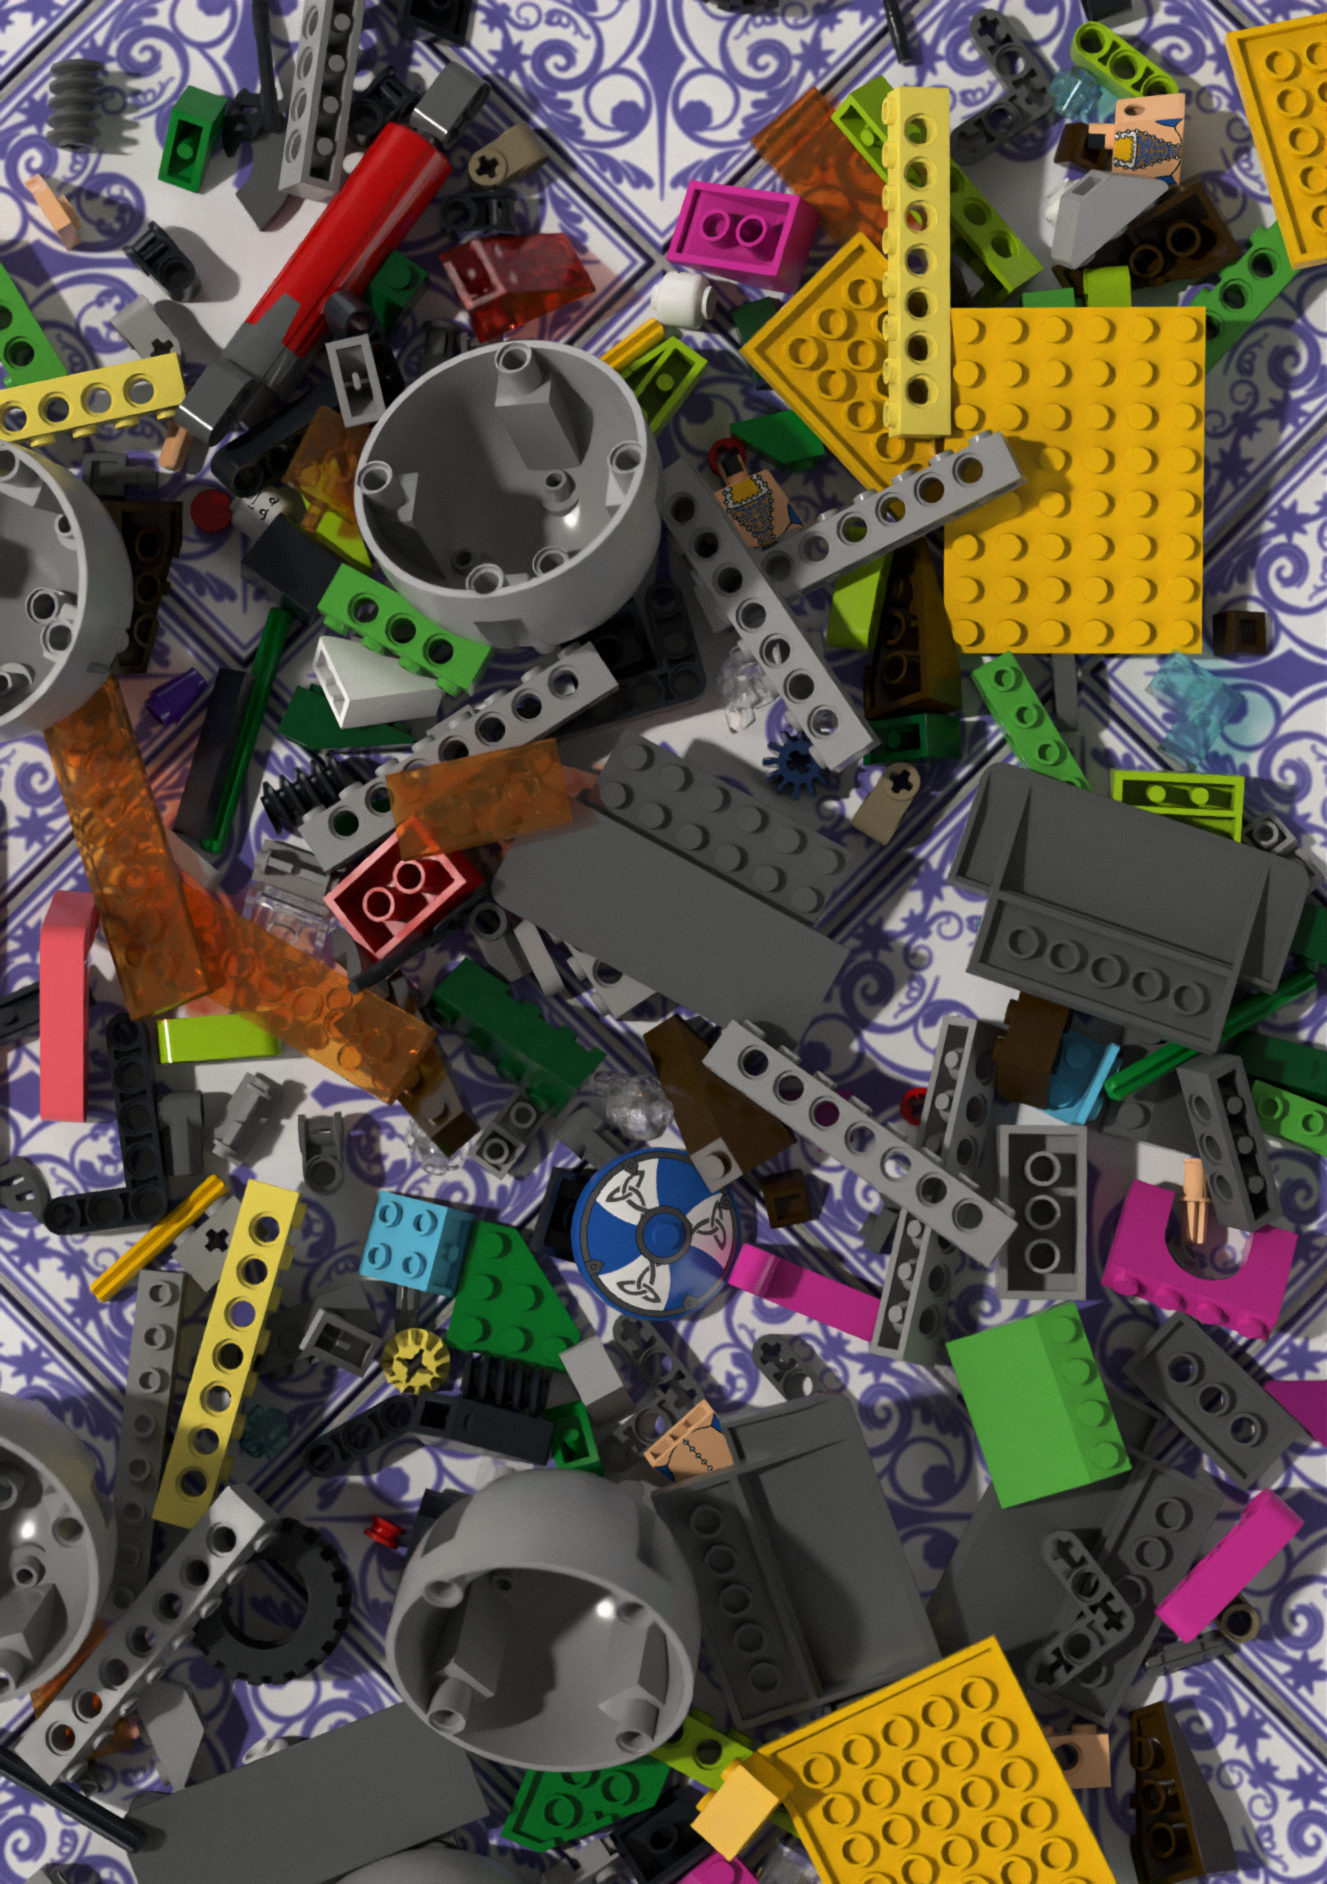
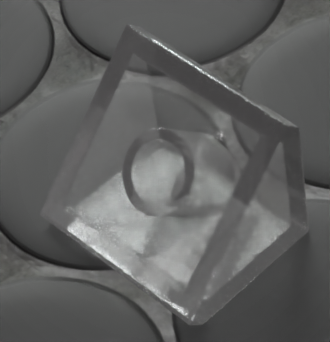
M259 880L249 888L246 895L237 943L318 972L337 917L323 903Z

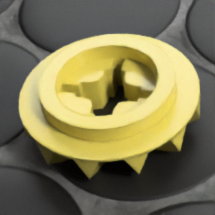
M411 1328L398 1332L387 1342L382 1354L381 1368H383L386 1375L387 1383L393 1384L399 1389L401 1394L410 1393L419 1396L420 1391H437L439 1386L448 1377L451 1358L447 1346L440 1337L425 1329ZM421 1348L423 1349L422 1364L427 1368L426 1370L418 1368L416 1373L409 1376V1363L404 1359L405 1357L413 1359Z

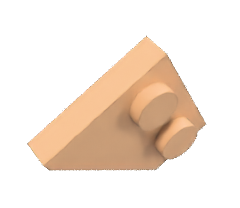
M39 173L25 181L24 183L66 249L69 251L81 244L82 241L76 230L81 228L82 224L64 194L56 198Z

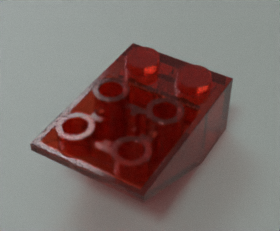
M565 232L478 237L438 255L451 291L479 344L596 291Z

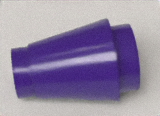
M191 667L186 672L150 691V697L144 701V706L162 727L167 728L172 723L177 725L208 687V683L195 668Z

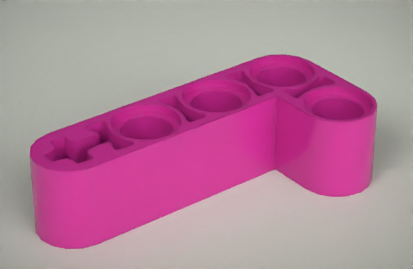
M743 1243L727 1284L867 1342H872L880 1299Z
M1265 1488L1248 1503L1240 1514L1242 1519L1155 1609L1154 1613L1185 1644L1200 1634L1303 1526L1304 1520L1273 1490Z

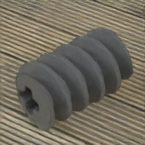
M68 59L57 62L50 67L51 76L56 80L49 84L50 93L54 97L48 101V107L54 113L47 117V124L53 130L46 134V140L53 147L81 154L100 150L98 146L88 143V139L101 136V131L90 127L89 122L102 119V114L90 110V105L103 102L102 96L91 93V89L104 86L102 79L92 76V72L105 69L104 63L90 59Z

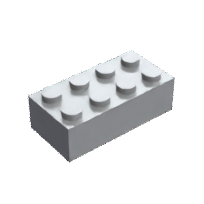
M996 1126L995 1198L1016 1212L1012 1219L1018 1223V1227L995 1258V1299L1086 1300L1087 1126Z

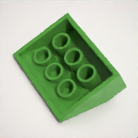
M1067 1300L945 1343L1002 1509L1087 1485L1132 1469L1075 1302Z

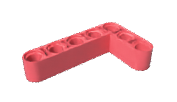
M56 890L41 928L40 1117L42 1121L85 1123L87 1119L89 1101V954L100 924L101 896L99 892Z

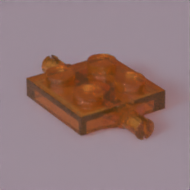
M326 405L318 407L281 481L301 493L310 503L299 526L302 529L306 528V531L314 534L317 532L325 512L333 513L349 524H358L354 504L355 476L364 445L372 432L368 427L369 424L345 429L342 415Z

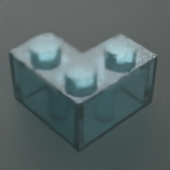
M1173 648L1144 689L1145 692L1179 714L1156 750L1187 771L1193 772L1199 766L1245 696Z

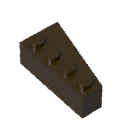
M398 969L387 979L389 996L377 1004L368 997L364 998L334 1025L432 1142L449 1158L480 1132L481 1129L466 1095L452 1070V1064L448 1055L442 1048L436 1034L437 1031L424 1008L418 989L403 971Z
M1020 991L1018 1000L1010 999L1004 1018V1024L1009 1025L1006 1038L998 1036L992 1055V1061L998 1063L997 1097L1047 1110L1051 1096L1049 1094L1051 1074L1057 1075L1064 1044L1062 1034L1069 1033L1075 1009Z

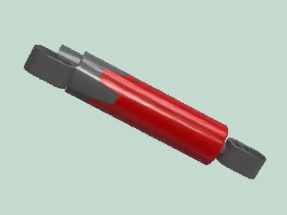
M452 61L445 66L417 104L410 118L409 124L411 128L396 122H390L385 125L340 187L339 193L335 194L220 353L219 357L215 358L207 366L183 399L175 414L174 420L177 425L208 446L213 447L222 441L234 423L248 431L263 421L276 401L286 404L325 350V343H329L333 339L324 316V307L328 298L339 290H350L360 299L362 298L369 282L393 249L397 250L452 174L451 162L436 147L439 145L443 149L449 150L459 141L486 103L491 91V84L456 61Z

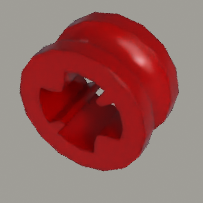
M722 438L716 441L710 448L708 454L709 467L720 478L722 476L716 461L720 460V455L716 454L719 450L723 449L727 453L735 450L737 454H740L744 464H746V451L743 445L735 439Z
M913 1088L906 1092L901 1099L900 1113L903 1119L911 1125L919 1126L922 1114L920 1119L912 1117L913 1108L908 1105V1101L912 1096H914L915 1100L919 1099V1094L926 1096V1088Z
M372 1513L370 1518L373 1524L371 1527L365 1528L363 1533L375 1541L397 1550L399 1547L397 1539L400 1535H405L407 1530L383 1516Z

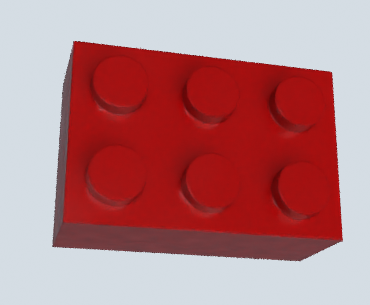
M413 815L323 898V901L370 961L376 964L383 958H388L415 941L424 932L434 927L476 890L485 879L434 815Z

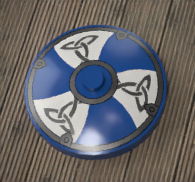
M666 1147L638 1148L625 1152L607 1162L591 1177L584 1187L576 1203L571 1225L573 1256L578 1271L588 1288L610 1308L624 1315L643 1320H672L693 1313L706 1305L727 1283L740 1252L741 1219L736 1200L729 1186L726 1185L711 1193L690 1159L688 1152Z

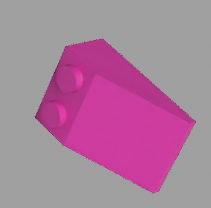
M690 180L666 260L760 289L796 294L821 214L798 195Z

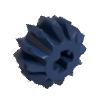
M784 730L780 733L784 748L772 741L767 745V749L777 757L763 758L762 766L777 768V770L768 773L765 776L766 783H773L781 779L782 782L776 790L778 796H782L789 786L793 788L792 800L799 801L801 788L805 787L807 795L813 799L817 796V791L812 782L814 781L821 787L827 788L830 781L820 772L833 771L829 767L822 769L814 760L808 749L813 743L811 740L809 743L804 741V731L800 734L797 732L796 741L793 742L790 734ZM792 755H797L800 760L808 759L810 764L806 765L805 771L807 773L801 775L797 769L792 771L788 769L787 765H791L792 758L790 757Z

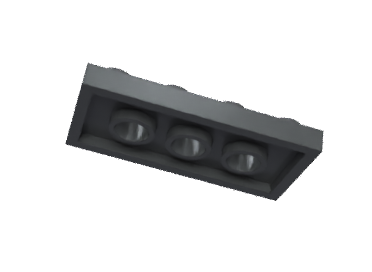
M1176 1310L1118 1369L1244 1492L1305 1430L1187 1314ZM1179 1356L1187 1358L1192 1365L1190 1377L1183 1382L1173 1380L1168 1371L1170 1362ZM1208 1387H1216L1223 1395V1404L1215 1412L1205 1411L1200 1404V1395ZM1246 1417L1254 1425V1434L1249 1441L1240 1443L1233 1438L1231 1426L1236 1419Z

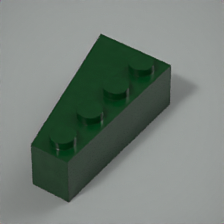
M465 957L433 992L425 1008L430 1011L432 1019L439 1026L445 1029L450 1028L463 1039V1044L472 1054L484 1057L496 1068V1072L502 1080L510 1085L518 1086L528 1095L529 1101L536 1109L543 1113H549L556 1119L586 1085L607 1054L596 1046L590 1052L575 1042L578 1036L577 1033L564 1024L560 1029L551 1026L545 1021L541 1008L531 1001L520 1000L517 1002L512 999V991L509 986Z

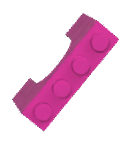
M1134 1179L1123 1199L1101 1285L1112 1288L1121 1295L1136 1296L1153 1302L1162 1309L1176 1310L1194 1316L1203 1323L1217 1324L1235 1330L1246 1338H1258L1266 1341L1279 1318L1298 1234L1266 1224L1251 1232L1248 1236L1237 1274L1223 1280L1197 1278L1177 1265L1166 1246L1165 1231L1175 1192Z

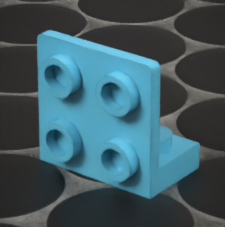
M1070 1029L1068 1034L1063 1033L1062 1035L1064 1044L1057 1075L1051 1074L1049 1092L1051 1096L1047 1110L1033 1108L1070 1126H1082L1085 1122L1090 1123V1121H1094L1105 1099L1098 1095L1106 1079L1118 1073L1123 1059L1117 1056L1121 1046L1115 1043L1104 1046Z
M380 1191L358 1272L361 1275L455 1298L476 1215Z

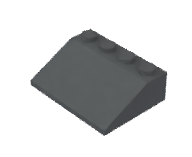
M1234 989L1229 1009L1252 997L1254 994ZM1258 1023L1245 1030L1256 1032ZM1124 1026L1119 1045L1121 1047L1117 1054L1123 1061L1118 1072L1171 1042ZM1240 1033L1219 1044L1216 1052L1233 1055ZM1177 1070L1172 1071L1122 1101L1111 1100L1107 1095L1099 1134L1201 1159Z

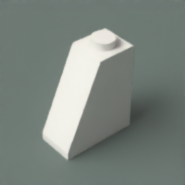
M321 636L319 639L312 667L341 729L436 716L445 691L435 685L438 680L436 677L425 671L422 672L420 677L410 673L398 665L400 658L388 651H385L383 656H380L362 646L358 641L333 636Z

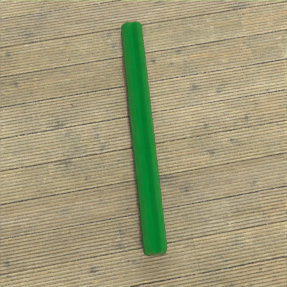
M272 607L269 610L251 674L256 675L257 679L210 840H201V849L212 854L221 855L224 852L292 621L291 612L281 608Z
M1299 969L1281 979L1277 990L1272 995L1260 991L1229 1009L1219 1044L1315 990L1317 981L1314 978V973L1307 969ZM1169 1043L1106 1079L1104 1087L1107 1095L1111 1100L1122 1101L1176 1070V1067L1203 1053Z

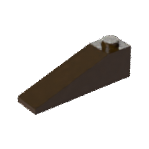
M1198 172L1180 183L1179 186L1171 188L1158 197V203L1149 211L1140 213L1129 222L1126 231L1121 236L1107 241L1099 248L1091 262L1075 270L1055 264L1051 267V270L1063 289L1074 288L1075 299L1081 298L1082 303H1084V268L1127 265L1130 274L1131 290H1136L1149 286L1151 288L1162 286L1165 283L1186 278L1194 279L1206 276L1242 255V252L1220 207Z
M99 499L111 515L123 538L133 578L134 605L131 626L125 630L129 636V643L123 652L116 653L110 665L112 668L110 675L146 673L160 625L156 616L162 596H168L171 582L166 581L172 559L179 557L182 546L183 501Z
M920 537L894 550L872 666L865 665L863 675L864 718L870 722L924 713L945 715L963 708L961 669L929 548L924 537Z
M678 1013L642 1035L689 1157L711 1193L728 1185L798 1142L788 1125L704 1066L702 1061L713 1046Z
M1162 1700L1130 1711V1765L1135 1769V1793L1130 1794V1809H1136V1834L1130 1835V1852L1138 1884H1186L1238 1870L1226 1821L1168 1701Z

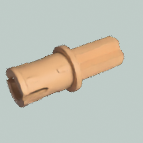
M186 385L188 393L191 390L192 386ZM173 418L172 420H167L166 425L169 427L158 463L167 470L180 472L183 469L194 436L177 425L174 420L175 418Z
M1187 1158L1184 1159L1183 1197L1178 1198V1202L1183 1203L1181 1242H1185L1187 1245L1199 1246L1205 1244L1207 1240L1208 1205H1212L1213 1201L1209 1198V1187L1201 1159Z

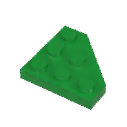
M475 1219L445 1345L465 1351L472 1350L473 1353L481 1355L489 1354L490 1357L505 1358L507 1361L522 1362L527 1366H538L540 1369L554 1370L556 1373L569 1375L559 1354L579 1343L581 1333L533 1254L528 1250L529 1248L518 1229Z
M647 1753L632 1761L599 1770L552 1772L528 1769L500 1836L539 1853L547 1851L563 1842L580 1835L583 1836L610 1825L614 1821L655 1806L671 1766Z

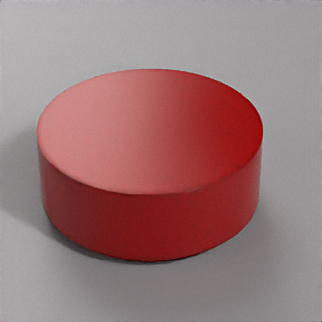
M209 489L200 492L195 496L190 506V515L198 529L208 534L223 532L232 523L233 511L229 509L231 501L226 494L219 490Z

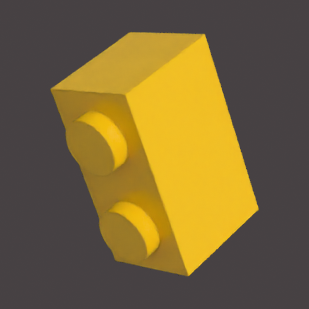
M756 1751L744 1761L736 1757L721 1774L720 1777L725 1783L717 1792L712 1788L695 1807L701 1813L691 1824V1827L729 1862L750 1844L795 1788L790 1781Z

